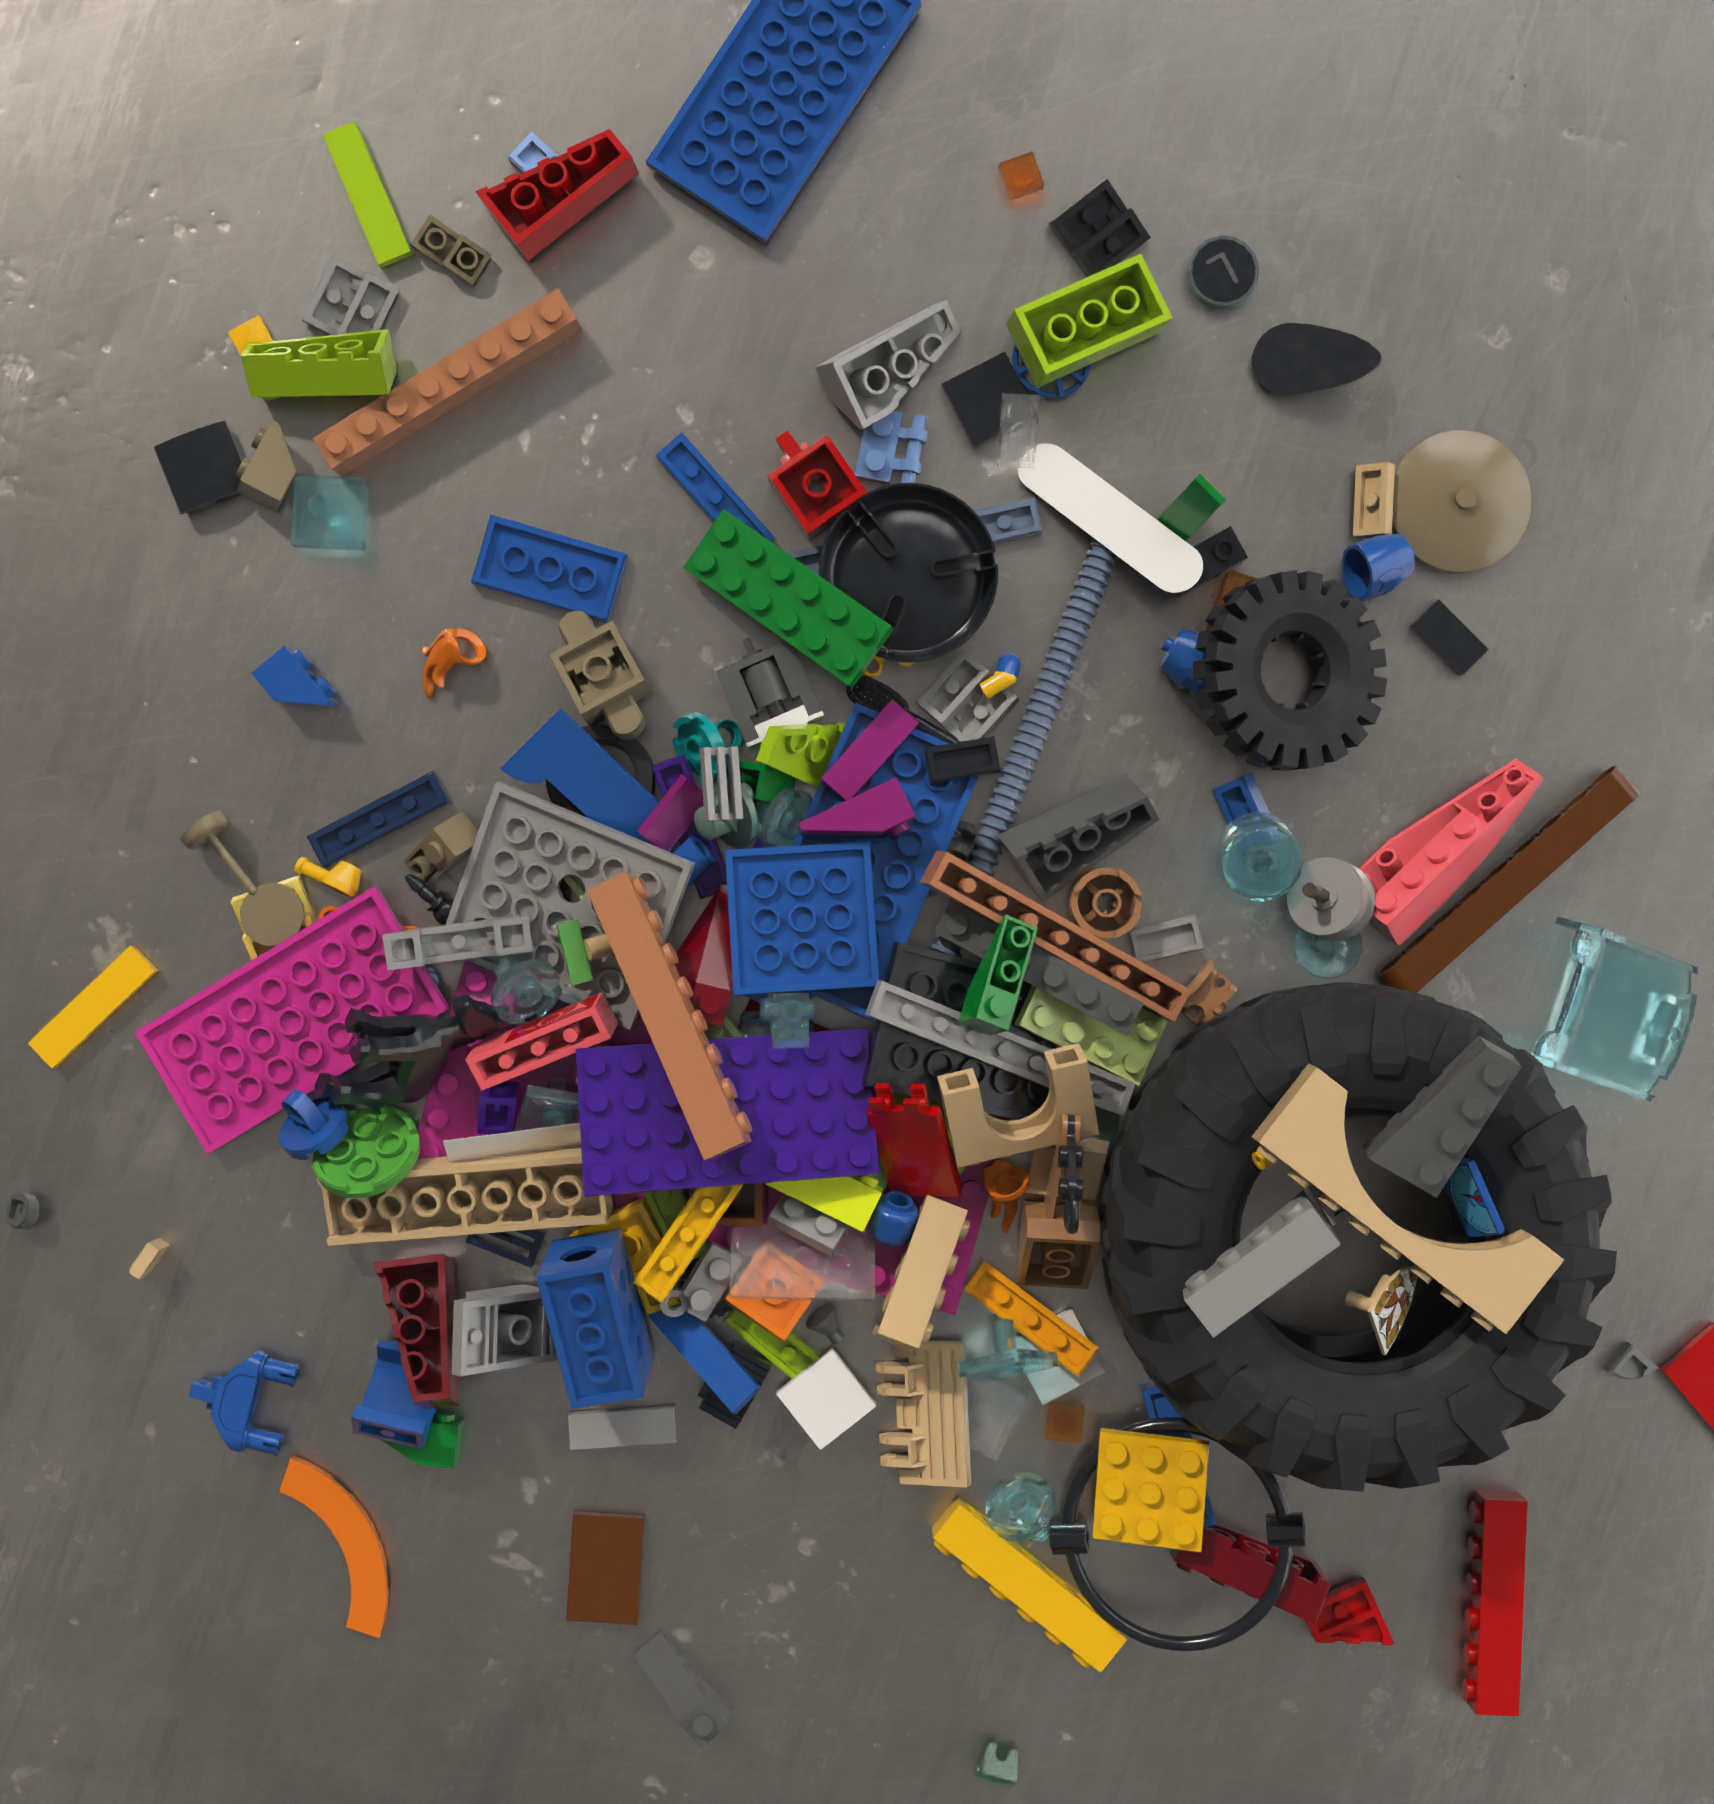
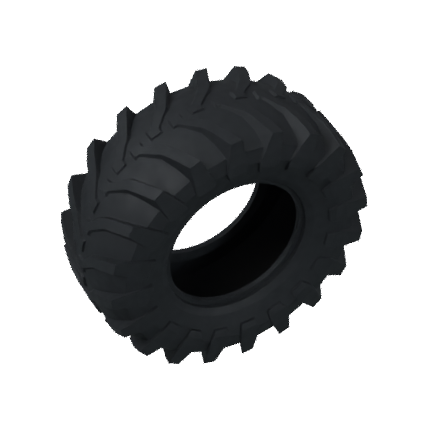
M1336 982L1273 991L1240 1004L1235 1009L1196 1027L1177 1044L1171 1056L1143 1079L1131 1099L1130 1110L1108 1147L1104 1164V1173L1109 1178L1103 1184L1098 1215L1100 1218L1101 1244L1105 1255L1101 1259L1105 1286L1110 1303L1124 1330L1123 1334L1143 1365L1144 1371L1171 1405L1200 1431L1252 1466L1286 1478L1288 1475H1291L1320 1488L1363 1492L1365 1483L1403 1489L1440 1482L1438 1467L1477 1465L1495 1458L1510 1449L1501 1431L1541 1419L1553 1411L1566 1396L1552 1382L1560 1371L1588 1355L1595 1347L1603 1328L1587 1320L1586 1317L1592 1301L1611 1282L1615 1274L1617 1251L1599 1249V1230L1606 1211L1612 1203V1196L1607 1175L1595 1177L1591 1175L1587 1157V1125L1574 1105L1566 1109L1562 1108L1555 1096L1556 1091L1551 1086L1542 1063L1527 1050L1520 1049L1518 1051L1516 1048L1505 1043L1503 1036L1482 1018L1466 1010L1437 1002L1433 997L1389 986ZM1478 1036L1514 1055L1522 1067L1464 1155V1157L1475 1161L1504 1225V1233L1480 1237L1468 1236L1444 1186L1449 1210L1447 1243L1465 1244L1491 1241L1522 1229L1536 1237L1564 1259L1507 1334L1495 1326L1490 1332L1470 1317L1474 1313L1472 1308L1465 1303L1458 1308L1440 1294L1444 1287L1433 1279L1419 1299L1409 1307L1403 1325L1386 1356L1381 1353L1374 1329L1344 1336L1308 1334L1276 1322L1265 1315L1259 1306L1253 1308L1214 1338L1184 1301L1182 1290L1186 1288L1185 1282L1192 1275L1201 1270L1205 1272L1216 1263L1217 1258L1222 1253L1240 1243L1243 1211L1254 1182L1262 1171L1255 1165L1252 1159V1153L1256 1152L1260 1144L1251 1136L1308 1064L1319 1068L1348 1091L1345 1118L1377 1117L1390 1120L1395 1114L1401 1113L1416 1099V1095L1425 1086L1428 1087L1443 1073L1442 1070Z

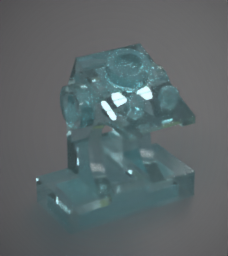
M767 993L766 998L761 999L760 1011H742L740 1016L741 1036L770 1035L771 1033L773 1049L809 1048V1032H815L813 998H809V993Z

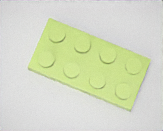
M1032 985L1014 1025L1058 1047L1080 1043L1089 1063L1109 1073L1136 1083L1135 1085L1139 1086L1168 1021L1141 1008L1129 1033L1125 1035Z

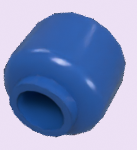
M899 1191L888 1192L880 1196L870 1217L869 1230L872 1236L884 1246L895 1247L906 1244L912 1238L919 1217V1209L909 1195Z

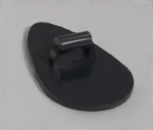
M1284 323L1269 329L1258 340L1252 355V368L1259 383L1268 391L1280 395L1304 394L1345 385L1368 375L1378 368L1382 362L1381 353L1375 347L1353 334L1322 326L1300 323Z

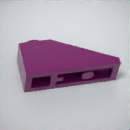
M893 778L798 823L797 830L800 835L881 837L889 833L890 837L893 838L911 829L909 823L913 822L915 814L897 778Z

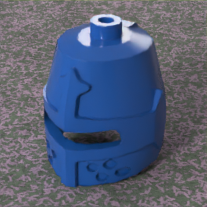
M1402 534L1375 536L1349 545L1344 550L1341 562L1344 586L1348 588L1347 593L1349 597L1357 596L1361 602L1391 592L1412 575L1415 567V553L1405 536ZM1364 577L1370 581L1368 589L1362 580Z
M1183 628L1174 640L1167 637L1162 645L1161 650L1166 653L1162 658L1160 669L1176 687L1181 690L1183 688L1189 689L1190 695L1196 698L1195 692L1206 689L1205 680H1193V662L1205 659V653L1195 649L1199 633Z

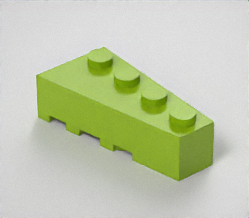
M389 329L251 343L246 345L241 354L250 396L263 397L264 400L297 396L389 395L397 373Z

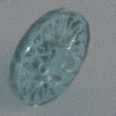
M1300 928L1295 939L1296 955L1300 964L1310 974L1323 979L1338 978L1348 974L1358 964L1363 951L1360 932L1347 939L1328 940Z

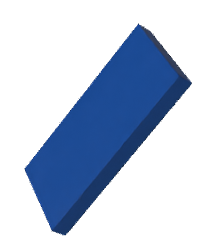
M490 515L471 583L563 611H583L591 619L608 623L628 555Z

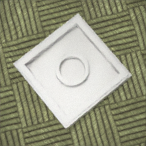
M1071 1307L1057 1314L1058 1317L1087 1338ZM1019 1334L1009 1340L1042 1405L1105 1373L1096 1354L1080 1376L1077 1377L1024 1335Z
M833 1347L776 1392V1395L820 1450L876 1407V1402Z

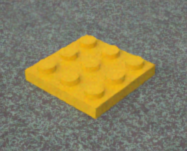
M1101 1428L1093 1538L1201 1552L1210 1441Z

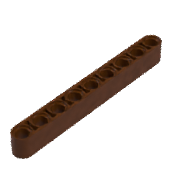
M1616 765L1607 769L1387 963L1378 973L1380 978L1389 987L1415 993L1419 992L1632 803L1640 794L1638 789Z

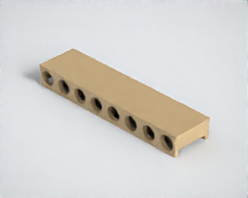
M581 1145L449 1162L447 1156L417 1159L409 1174L397 1185L385 1192L365 1198L340 1197L329 1192L321 1185L329 1237L327 1238L328 1246L606 1224L610 1214L614 1211L612 1195L584 1197ZM316 1178V1179H317V1185H321V1183L319 1182L318 1178Z

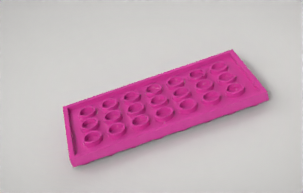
M373 886L134 1032L206 1154L216 1151L284 1110L281 1102L294 1089L300 1090L305 1095L315 1091V1082L320 1073H329L337 1076L356 1066L351 1059L349 1050L351 1046L356 1045L358 1040L362 1039H358L356 1033H347L345 1019L350 1008L365 1011L369 1015L376 1017H402L412 1014H429L438 1017L451 1009L425 965L387 971L382 934L404 930L378 886Z

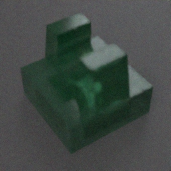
M990 1742L985 1749L981 1761L978 1762L975 1777L1009 1788L1017 1782L1019 1768L1017 1767L1018 1750L1009 1749L1006 1760L1001 1761L996 1756L997 1744Z

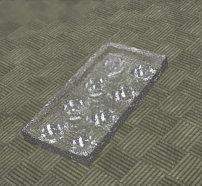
M763 1224L762 1227L731 1226L729 1298L873 1302L875 1300V1237L872 1236L869 1227H865L863 1232L854 1227H848L832 1256H829L770 1224Z

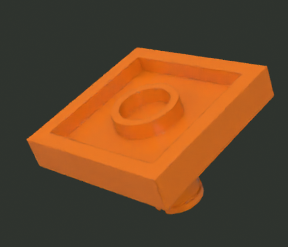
M765 1241L724 1302L783 1343L825 1281L768 1241Z

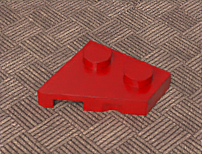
M1364 1577L1328 1592L1316 1624L1305 1620L1316 1643L1343 1641L1346 1644H1361V1642H1381L1382 1645L1387 1646L1394 1644Z

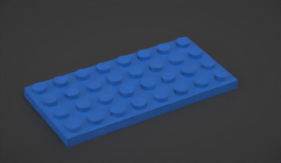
M752 0L647 158V166L755 238L766 243L921 8V1Z
M855 703L825 773L878 716V712ZM917 729L912 731L855 795L862 794L893 778H897L915 814L913 822L909 823L911 829L893 838L890 837L889 833L881 837L800 835L798 832L792 845L870 842L879 981L884 982L894 942L907 943L930 888L919 882L935 852L947 851L978 777L930 785L923 749L949 743ZM821 781L804 820L845 801ZM875 987L806 992L870 1021L874 1019L866 1016L865 1013Z

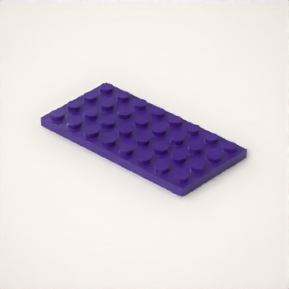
M867 1028L708 1039L709 1044L714 1043L720 1052L723 1063L719 1067L724 1078L729 1077L734 1084L738 1096L734 1101L739 1112L744 1111L751 1123L752 1132L749 1135L752 1142L713 1160L705 1161L653 1043L576 1049L584 1197L879 1174L876 1130L871 1128L867 1117L869 1110L868 1101L870 1098H873L872 1087L862 1085L869 1054Z

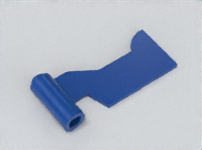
M561 708L500 767L504 773L524 783L535 784L547 779L589 819L654 845L637 830L658 805L659 800ZM690 836L673 852V854L695 863L686 889L716 862L710 849L695 836Z

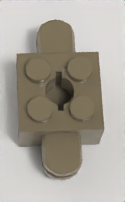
M583 611L567 613L559 623V631L566 646L549 655L581 716L588 725H595L606 719L612 732L622 740H631L638 737L645 728V719L636 702L652 694V691L613 620L596 629L591 618Z

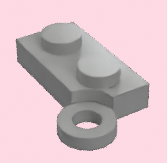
M710 1240L682 1288H673L664 1302H659L662 1312L669 1317H678L687 1310L688 1313L706 1322L743 1261L741 1256ZM671 1297H678L680 1299V1304L676 1308L667 1306V1302Z

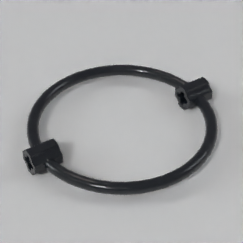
M1181 1417L1153 1418L1136 1422L1120 1429L1122 1431L1148 1434L1184 1432L1215 1441L1186 1418ZM1098 1444L1088 1454L1073 1477L1064 1504L1063 1520L1052 1521L1049 1534L1052 1554L1066 1555L1073 1578L1091 1607L1107 1623L1124 1635L1140 1643L1171 1651H1198L1218 1647L1235 1640L1255 1627L1269 1613L1285 1587L1290 1573L1294 1547L1306 1546L1303 1512L1290 1513L1286 1497L1274 1474L1248 1464L1267 1490L1275 1513H1266L1269 1548L1279 1547L1273 1576L1262 1597L1244 1616L1220 1630L1195 1636L1166 1635L1136 1625L1114 1610L1096 1590L1082 1563L1080 1554H1088L1090 1551V1534L1087 1520H1077V1513L1084 1488L1098 1466Z

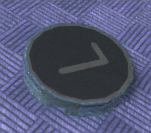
M1220 235L1207 239L1196 248L1189 261L1187 281L1190 291L1199 302L1217 307L1216 309H1228L1240 305L1250 296L1258 282L1259 265L1255 253L1247 243L1236 237Z

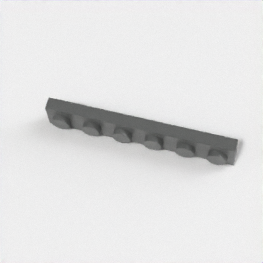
M950 900L934 933L983 959L998 925ZM1033 944L1023 979L1025 982L1125 1035L1129 1033L1144 1005L1143 1002Z

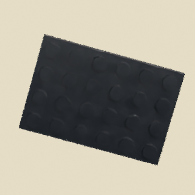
M894 942L885 982L962 1012L968 988L981 962ZM1023 980L1008 1032L1050 1049L1060 1048L1014 1025L1032 986ZM876 1020L862 1085L875 1087L876 1083H890L892 1092L911 1096L909 1091L911 1084H925L928 1100L942 1103L937 1076L973 1068L980 1088L983 1109L989 1114L1016 1120L1028 1117L1036 1112L1043 1105L1049 1093V1088Z

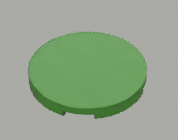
M382 1105L377 1108H367L358 1111L356 1108L348 1110L350 1118L346 1120V1124L349 1127L347 1133L330 1151L322 1155L318 1150L315 1151L312 1168L321 1185L329 1192L340 1197L365 1198L385 1192L402 1181L416 1164L421 1148L418 1130L410 1116L394 1106Z

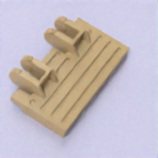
M929 1340L927 1345L921 1343L919 1349L913 1351L893 1344L894 1357L909 1358V1362L876 1363V1372L882 1374H905V1384L890 1382L877 1385V1394L902 1396L896 1398L897 1428L912 1429V1432H884L879 1434L880 1444L908 1446V1454L888 1453L880 1457V1465L900 1468V1484L969 1487L972 1483L965 1342Z

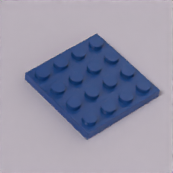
M870 842L725 850L734 996L870 988L876 986L879 980Z

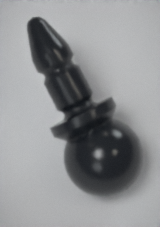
M407 874L405 880L411 890L418 893V896L425 902H428L425 909L428 912L433 911L435 920L439 924L445 925L454 899L445 897L443 891H439L436 894L430 886L425 885L423 880Z

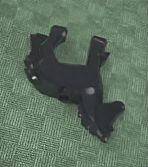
M468 995L455 997L451 1004L455 1016L437 1017L429 1014L376 1017L369 1015L365 1011L350 1008L345 1019L347 1033H356L357 1038L362 1039L358 1040L355 1046L350 1047L349 1053L355 1065L365 1062L379 1063L353 1075L335 1076L329 1073H320L315 1082L316 1098H326L327 1103L333 1102L335 1105L360 1104L370 1108H377L389 1103H414L429 1093L439 1071L446 1066L450 1051L472 1044L476 1040L485 1039L487 1035L502 1030L512 1023L514 1016L507 1013V1002L489 1005L487 1002L474 1000Z

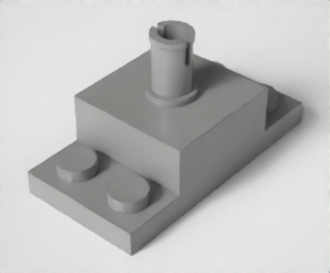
M521 1284L466 1292L465 1299L454 1300L453 1375L461 1377L558 1360L538 1287Z

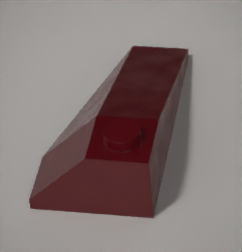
M724 884L720 885L676 952L679 962L675 964L679 976H684L691 986L693 996L690 997V1001L694 1010L701 1011L708 1028L719 1031L723 1027L733 988L727 885Z

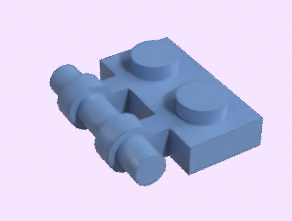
M893 411L891 414L864 428L855 471L856 477L861 480L889 485L892 471L902 473L900 483H915L916 475H920L922 463L919 462L922 444H926L928 432L925 431L927 417L913 415L911 428L901 427L903 413ZM898 440L908 442L905 459L895 458Z

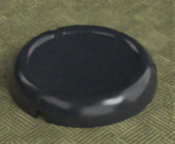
M897 483L882 486L858 499L857 504L849 510L848 508L844 509L828 531L819 560V576L894 628L876 656L899 663L933 660L956 650L969 640L983 624L993 605L997 591L999 569L998 564H995L994 553L996 550L991 535L973 509L955 495L941 488L920 483Z

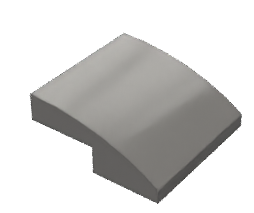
M332 256L302 318V322L328 335L380 330L399 288L367 271L365 273Z
M963 649L916 703L947 732L956 737L959 742L987 737L1020 700L1008 688L987 699L979 684L992 677L987 668Z

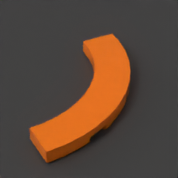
M293 1455L290 1458L279 1492L296 1499L315 1512L329 1527L341 1546L346 1558L351 1582V1603L346 1627L380 1638L387 1617L389 1589L386 1571L387 1561L376 1528L356 1497L351 1492L348 1493L333 1479L332 1475L313 1463Z

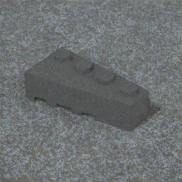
M1126 775L1000 833L997 837L1025 882L1040 900L1045 902L1160 819L1148 797Z

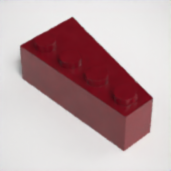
M445 1254L373 1262L383 1289L382 1295L385 1305L388 1307L392 1321L391 1327L399 1346L401 1362L413 1403L424 1410L460 1406L459 1376L452 1374L454 1300H456L455 1263Z

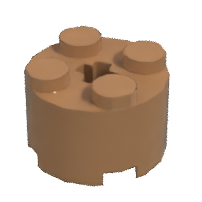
M1110 867L1092 869L1081 875L1070 888L1067 899L1069 916L1075 925L1100 939L1118 938L1131 931L1139 921L1142 909V892L1136 881L1122 870ZM1100 895L1103 897L1111 896L1112 900L1109 902V905L1112 909L1109 912L1106 909L1098 910L1097 906L1100 902L1097 898Z

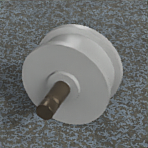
M1320 857L1307 862L1294 874L1288 887L1287 905L1292 919L1306 932L1328 940H1343L1356 935L1368 924L1375 908V891L1369 877L1358 867L1338 858Z

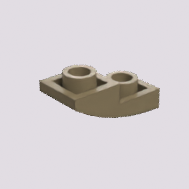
M432 215L428 216L410 245L470 285L474 284L492 256L463 234H457Z

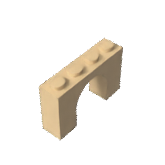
M1080 1043L1044 1051L1049 1079L1048 1096L1036 1112L1019 1120H1000L992 1117L983 1109L980 1088L973 1068L937 1076L950 1144L957 1168L967 1165L975 1166L984 1161L1001 1157L1008 1158L1018 1153L1035 1149H1047L1052 1145H1057L1061 1114L1080 1115V1141L1087 1137L1099 1135L1088 1061Z

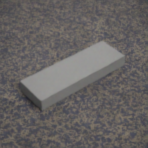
M675 1405L568 1413L570 1450L677 1443Z

